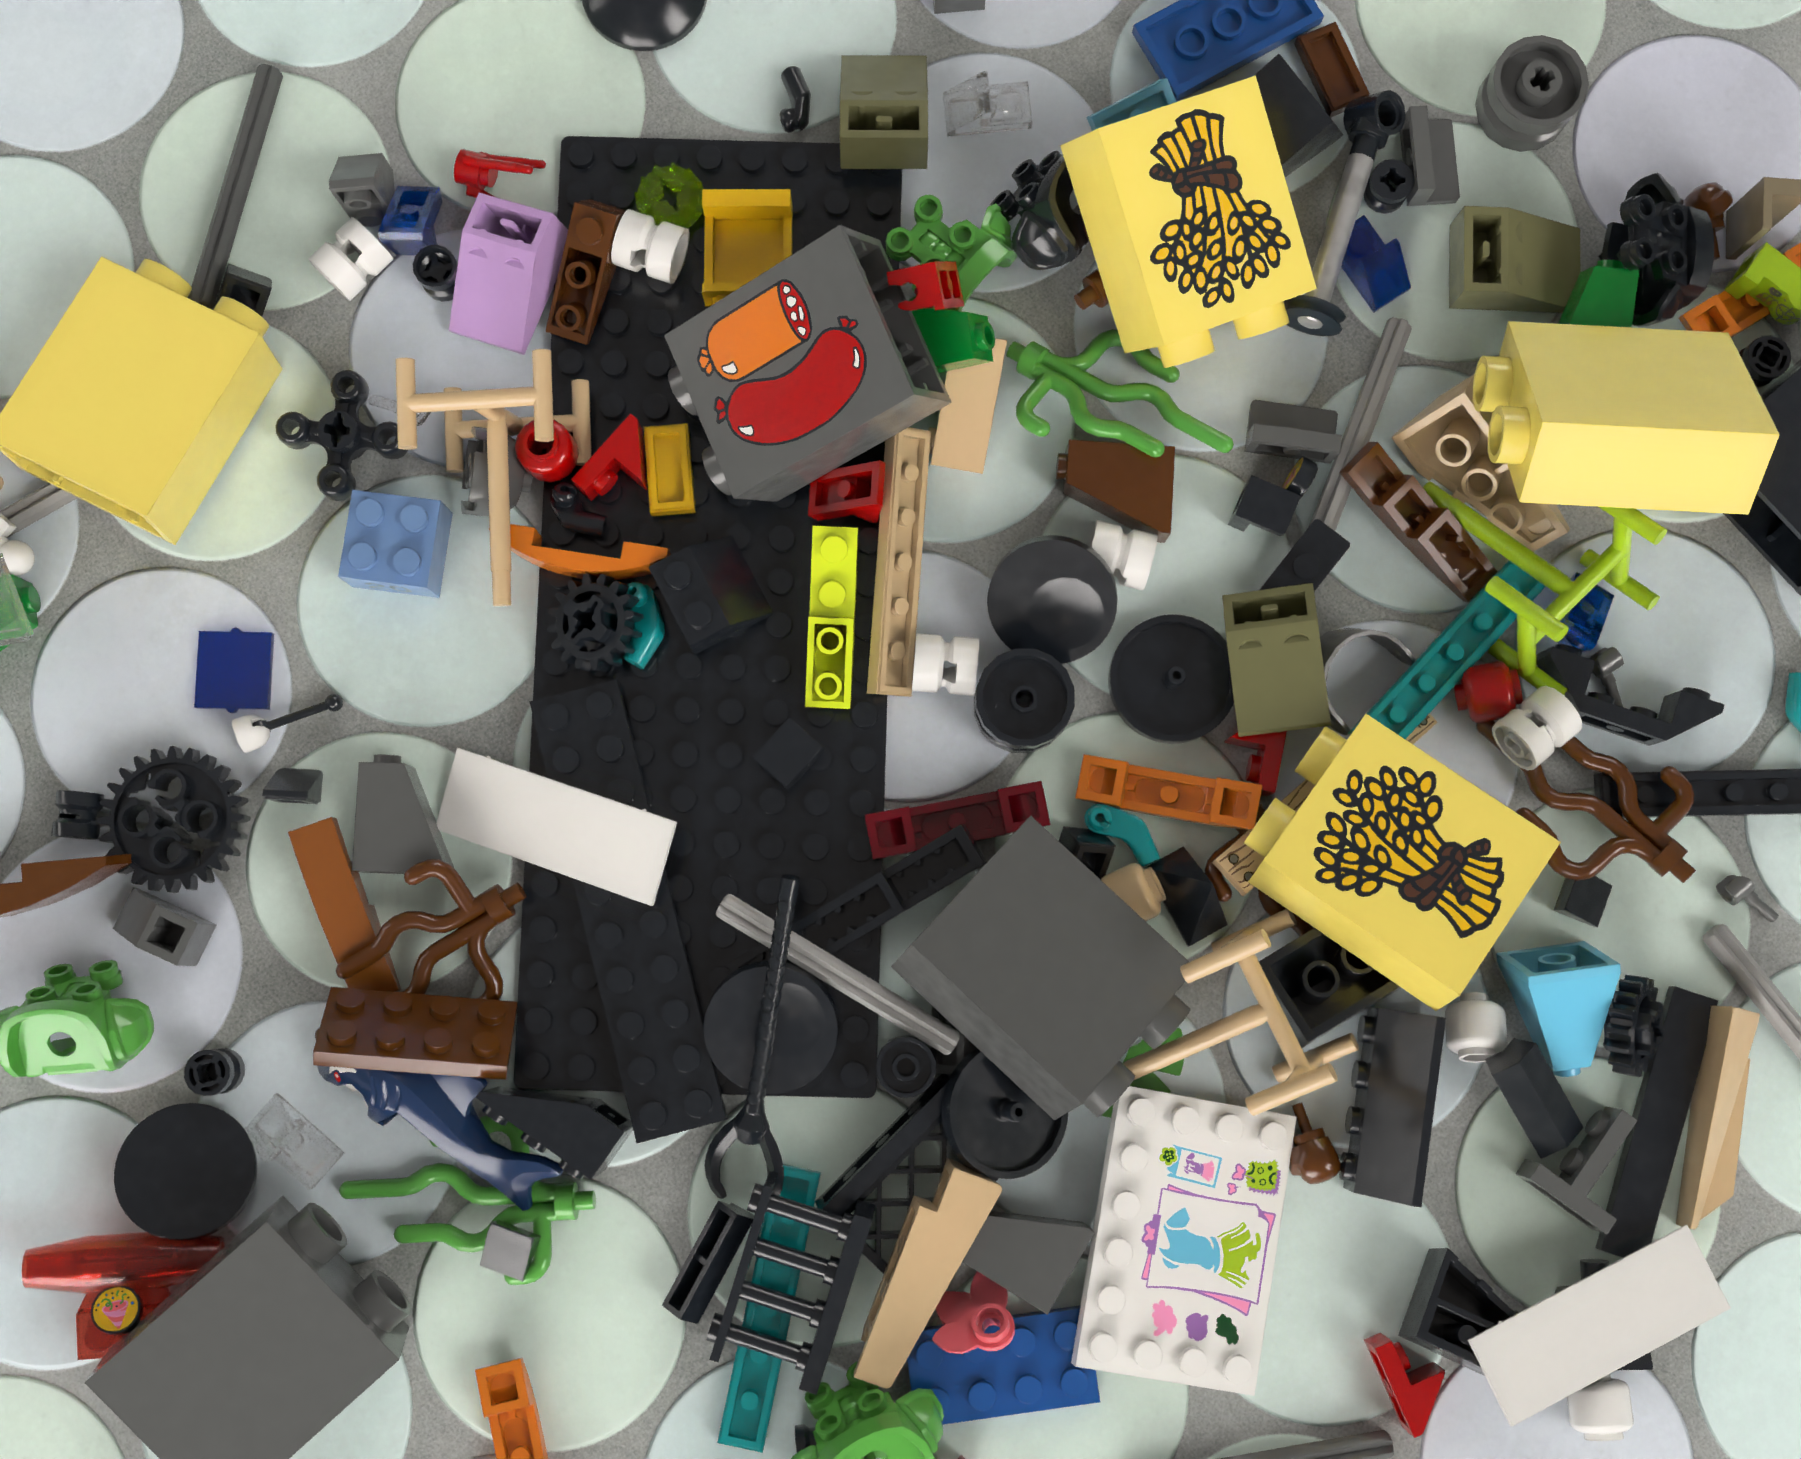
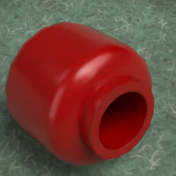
M534 420L523 426L516 438L515 451L517 459L531 476L540 481L554 482L562 480L571 474L577 465L579 454L577 442L566 427L556 420H553V441H535Z
M1502 661L1469 667L1463 673L1462 684H1457L1453 687L1458 711L1467 710L1470 719L1475 723L1499 720L1511 710L1517 709L1516 705L1521 704L1523 701L1517 669L1509 670L1508 666Z

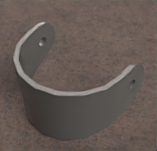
M1344 628L1328 631L1320 636L1325 680H1327L1330 664L1339 649L1354 638L1367 636L1407 665H1411L1415 661V657L1401 641L1387 632ZM1328 700L1331 727L1340 734L1347 736L1350 728L1336 713Z

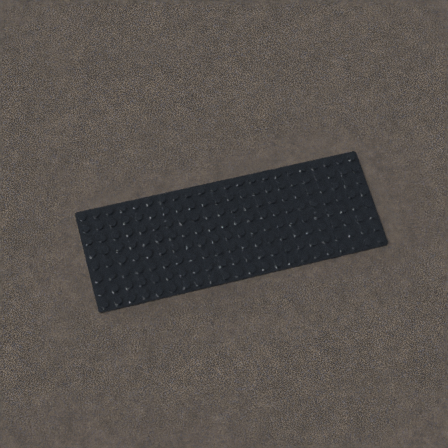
M567 136L561 141L557 218L567 229H569L574 202L591 199L626 211L631 209L652 216L657 226L666 221L687 228L690 234L684 264L673 284L649 277L645 268L634 272L617 266L589 344L585 345L551 334L553 415L572 414V380L584 379L589 381L591 457L630 413L638 419L643 430V437L644 427L688 423L696 513L651 516L648 480L647 490H645L621 469L617 472L618 480L611 490L603 496L598 494L590 501L578 491L571 480L583 467L576 465L571 474L562 480L554 482L544 481L541 528L543 539L541 547L621 559L624 541L668 548L670 553L674 554L691 545L733 536L773 611V615L695 655L652 574L631 579L614 580V582L619 581L627 585L632 582H640L652 588L664 622V638L644 669H640L624 659L626 652H621V666L608 663L606 672L595 671L592 668L589 672L577 669L575 664L563 662L561 658L564 651L555 650L551 647L554 640L558 638L557 634L547 632V627L556 623V617L550 615L548 610L549 608L559 609L561 604L555 594L557 592L568 594L570 592L568 581L572 579L582 583V579L539 568L533 700L614 679L619 681L651 812L677 821L665 868L704 1021L706 1010L714 991L731 974L726 964L761 944L717 917L716 910L726 895H734L775 920L776 907L779 902L778 894L781 876L784 874L800 877L796 906L794 907L795 914L792 921L794 924L880 871H883V858L873 860L865 815L884 811L887 695L867 693L880 515L877 523H871L855 515L821 521L809 517L810 483L777 502L735 499L732 495H727L720 491L708 476L703 464V450L711 444L699 416L692 415L686 411L678 402L670 387L668 373L671 368L676 366V362L664 335L710 307L705 306L702 295L705 236L702 189H790L793 205V254L839 225L880 240L886 253L885 241L888 233L894 228L901 227L902 169H841L840 143ZM886 253L893 271L899 270L900 261L891 259ZM885 441L837 468L879 460L884 462ZM562 482L572 484L577 490V495L585 511L607 516V527L603 538L570 531L561 526L550 503V497L555 485ZM813 526L858 528L856 608L850 709L805 707ZM601 644L597 650H600L601 648L605 647L606 645H605V644ZM532 715L529 772L548 778ZM790 718L822 745L825 752L788 792L755 762L753 756L778 728ZM525 861L523 890L526 898L522 903L514 1084L520 1089L624 1092L573 879ZM881 926L833 954L834 957L879 983ZM819 979L830 993L838 1015V1036L832 1058L825 1069L805 1086L793 1091L766 1094L765 1096L871 1098L875 1095L877 1086L878 1014ZM715 1065L722 1094L748 1095L747 1089L730 1081Z

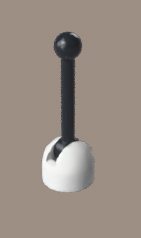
M331 694L322 703L271 721H266L255 714L245 715L233 719L232 727L242 751L247 753L265 745L270 738L272 729L326 710L339 711L343 706V699L337 694Z

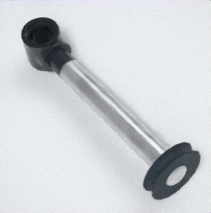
M1387 90L1354 99L1347 104L1344 110V128L1349 140L1352 142V146L1312 270L1317 289L1309 291L1305 295H1299L1284 301L1290 322L1287 326L1297 331L1316 336H1334L1342 331L1340 323L1345 320V313L1338 306L1330 303L1377 150L1384 148L1389 135L1398 133L1405 123L1404 103L1401 97L1394 91Z

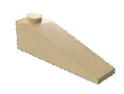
M1475 374L1436 398L1396 432L1392 439L1420 475L1429 481L1432 478L1453 493L1452 497L1471 505L1485 515L1491 523L1534 552L1569 532L1570 528L1556 504L1519 502L1508 464L1492 463L1490 461L1488 433L1492 413L1476 411L1474 408L1473 381Z

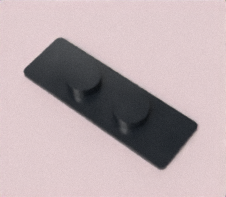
M1315 519L1260 590L1313 583L1315 592L1349 549L1350 542L1321 520Z

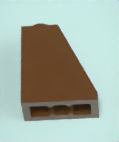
M1069 440L1065 453H1058L1056 479L1064 480L1063 494L1132 530L1137 529L1157 534V542L1165 543L1171 534L1175 446H1164L1165 451L1163 455L1155 458L1128 443Z

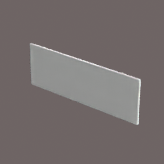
M457 748L436 825L439 831L653 906L677 821L647 812L646 809L641 810L491 759L490 756L485 757Z
M1684 1225L1660 1239H1654V1242L1516 1315L1504 1321H1498L1497 1325L1468 1339L1510 1426L1522 1422L1731 1308L1688 1225Z

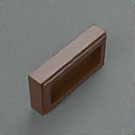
M1336 22L1296 38L1294 43L1296 50L1330 118L1343 113L1347 104L1352 100L1370 95Z

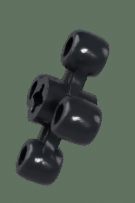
M342 370L332 378L330 387L331 393L335 398L334 411L325 414L320 421L309 420L298 412H287L280 416L275 425L279 440L289 448L299 450L308 447L310 444H317L325 448L328 461L326 466L317 475V486L321 493L334 501H344L351 497L352 490L356 488V480L351 472L352 460L361 457L366 450L376 451L384 458L391 460L399 459L408 452V450L398 448L397 423L391 421L383 422L377 425V427H369L361 423L359 408L368 399L369 386L360 374L352 370ZM354 385L352 391L346 393L348 387ZM296 427H299V430L297 431V433L291 435V434H292V431H293ZM347 429L350 431L349 435H345ZM338 436H341L340 442L337 441ZM396 436L392 444L386 445L389 438ZM341 478L340 483L337 486L332 487L333 482L336 479Z

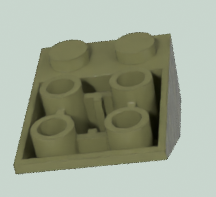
M927 55L841 56L839 132L841 169H927Z
M1464 206L1449 227V309L1563 313L1581 272L1580 228L1509 207Z
M1313 583L1222 595L1238 736L1331 726Z

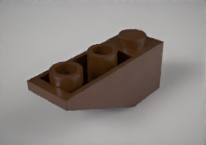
M591 199L574 202L545 332L585 345L589 344L617 267L611 261V251L618 224L626 210Z

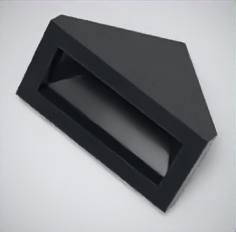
M1184 846L1144 868L1151 867L1157 875L1166 896V900L1162 902L1188 947L1228 925L1213 883Z

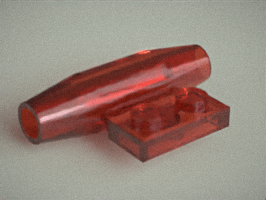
M147 1232L79 1237L27 1249L22 1261V1282L25 1288L86 1294L76 1313L78 1360L100 1359L104 1357L109 1348L125 1335H108L94 1325L91 1319V1306L101 1291L112 1287H129L140 1295L143 1301L144 1311L142 1320L171 1295L168 1287L183 1284L225 1247V1241L223 1236L214 1235L195 1240L175 1241L155 1237Z

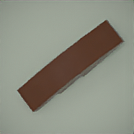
M1368 442L1339 472L1397 539L1463 602H1469L1498 572L1448 508L1438 507L1413 475L1403 474L1378 442Z
M131 854L21 864L22 882L0 884V918L48 906L93 887L131 864Z

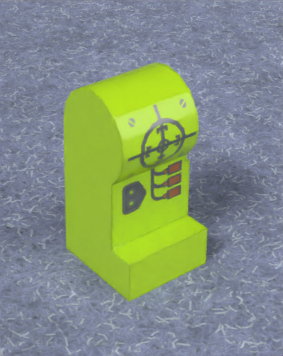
M1766 242L1744 259L1724 290L1737 300L1745 294H1749L1763 306L1768 307L1771 316L1781 324L1791 325L1801 320V268Z

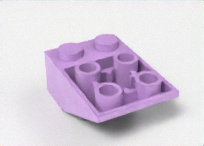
M483 193L478 194L461 234L449 331L519 354H525L558 278L568 229L553 213Z

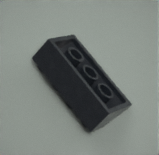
M1313 928L1259 961L1301 1048H1304L1401 988L1316 928Z
M1369 1007L1367 1015L1361 1016L1357 1032L1358 1041L1363 1043L1361 1060L1354 1062L1351 1075L1352 1087L1357 1088L1354 1106H1349L1345 1119V1131L1350 1134L1348 1152H1343L1340 1158L1339 1178L1344 1180L1343 1188L1361 1195L1414 1207H1422L1446 1018L1377 1007Z

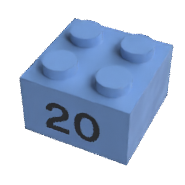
M352 490L338 577L354 588L440 598L453 513L441 500Z

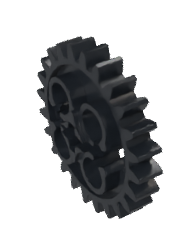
M175 746L169 747L166 757L163 751L151 749V762L145 758L135 756L134 764L136 771L120 768L119 773L124 779L122 785L116 783L107 784V787L116 795L113 800H100L99 804L110 809V815L98 818L97 823L108 825L110 831L100 836L99 841L114 844V847L105 856L131 854L132 863L118 871L121 874L133 872L131 883L143 885L148 880V890L160 891L165 884L167 892L179 893L181 883L186 890H197L198 877L206 883L215 882L212 869L215 868L227 872L230 868L224 857L226 855H241V852L232 844L235 839H248L247 834L237 829L238 824L251 820L250 816L238 813V808L248 803L249 800L242 796H234L233 793L241 787L242 783L235 779L225 781L231 769L224 765L214 769L217 761L216 757L206 754L200 759V751L188 748L183 755L182 749ZM176 777H179L182 783L181 792L174 799L159 795L154 798L162 808L151 806V803L148 801L129 797L130 794L144 791L147 785L148 788L168 792L169 784ZM210 807L213 812V822L207 829L202 830L199 825L200 814ZM146 809L149 815V822L146 828L139 832L136 827V818L141 811ZM163 809L178 812L174 818L180 826L184 827L188 832L198 833L199 838L208 839L211 842H220L219 846H211V848L204 849L202 857L200 851L181 848L179 857L171 863L167 858L168 846L175 840L189 844L194 840L185 830L171 827L174 820Z

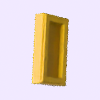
M688 423L644 427L651 516L696 513Z

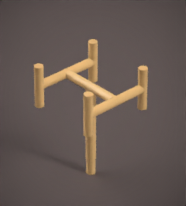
M532 350L533 387L462 391L461 388L448 387L444 388V392L416 394L415 359L397 358L396 394L399 449H417L416 413L444 411L446 472L462 473L464 472L463 439L475 438L471 432L474 426L487 428L490 564L493 606H511L510 572H512L508 435H518L523 426L534 420L535 441H553V420H556L564 425L569 432H573V438L577 442L579 452L577 465L584 466L591 458L589 381L584 379L572 380V414L553 415L551 350ZM534 406V417H518L504 407ZM472 409L487 419L462 421V410Z
M1285 909L1212 942L1213 952L1180 966L1182 976L1189 984L1238 962L1259 1004L1252 1005L1161 1045L1154 1050L1152 1049L1125 1061L1123 1064L1135 1075L1134 1080L1268 1022L1286 1060L1272 1066L1274 1076L1280 1084L1245 1098L1246 1106L1252 1116L1338 1081L1337 1074L1329 1062L1359 1050L1354 1035L1349 1033L1307 1052H1303L1255 955L1271 947L1270 936L1297 924L1295 916L1291 911Z

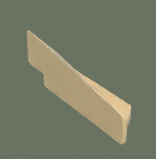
M1711 1006L1706 1049L1691 1100L1676 1225L1682 1227L1688 1225L1689 1229L1695 1230L1701 1219L1734 1195L1750 1066L1748 1056L1759 1023V1013L1732 1006Z
M947 1158L933 1201L913 1196L864 1324L861 1340L865 1342V1345L854 1370V1378L886 1389L893 1385L1002 1192L1000 1184L957 1161Z

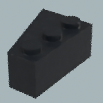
M1449 1248L1429 1249L1398 1336L1485 1376L1468 1339L1497 1325L1498 1321H1504L1519 1312L1512 1310L1492 1292L1494 1289L1483 1279H1478L1459 1262V1258Z

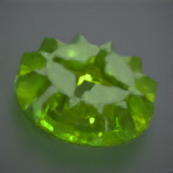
M673 162L670 166L658 167L655 165L652 172L646 177L641 176L640 185L637 192H635L638 212L652 216L657 226L666 221L689 228L699 219L703 212L702 189L704 188L702 182L694 175L690 168L678 167ZM665 184L667 188L670 187L672 192L681 191L676 196L678 202L676 203L677 211H675L673 205L670 206L667 200L659 202L664 197L662 190Z

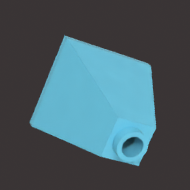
M1585 941L1496 953L1499 968L1530 1037L1538 1045L1553 1074L1560 1077H1572L1581 1073L1580 1068L1591 1067L1621 974L1620 963Z

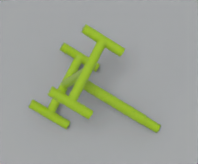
M1431 481L1423 486L1438 507L1448 508L1464 529L1559 595L1544 610L1498 576H1494L1485 587L1487 593L1517 614V651L1501 639H1497L1489 648L1488 653L1497 660L1504 662L1509 669H1517L1518 675L1536 689L1548 686L1556 689L1563 695L1567 692L1566 687L1537 667L1536 644L1545 635L1555 642L1562 640L1567 634L1569 627L1560 620L1602 579L1648 611L1657 604L1660 598L1659 595L1629 575L1632 530L1652 544L1657 545L1666 535L1667 529L1635 508L1599 507L1614 517L1612 544L1601 555L1592 549H1588L1579 561L1586 569L1572 581L1566 574Z

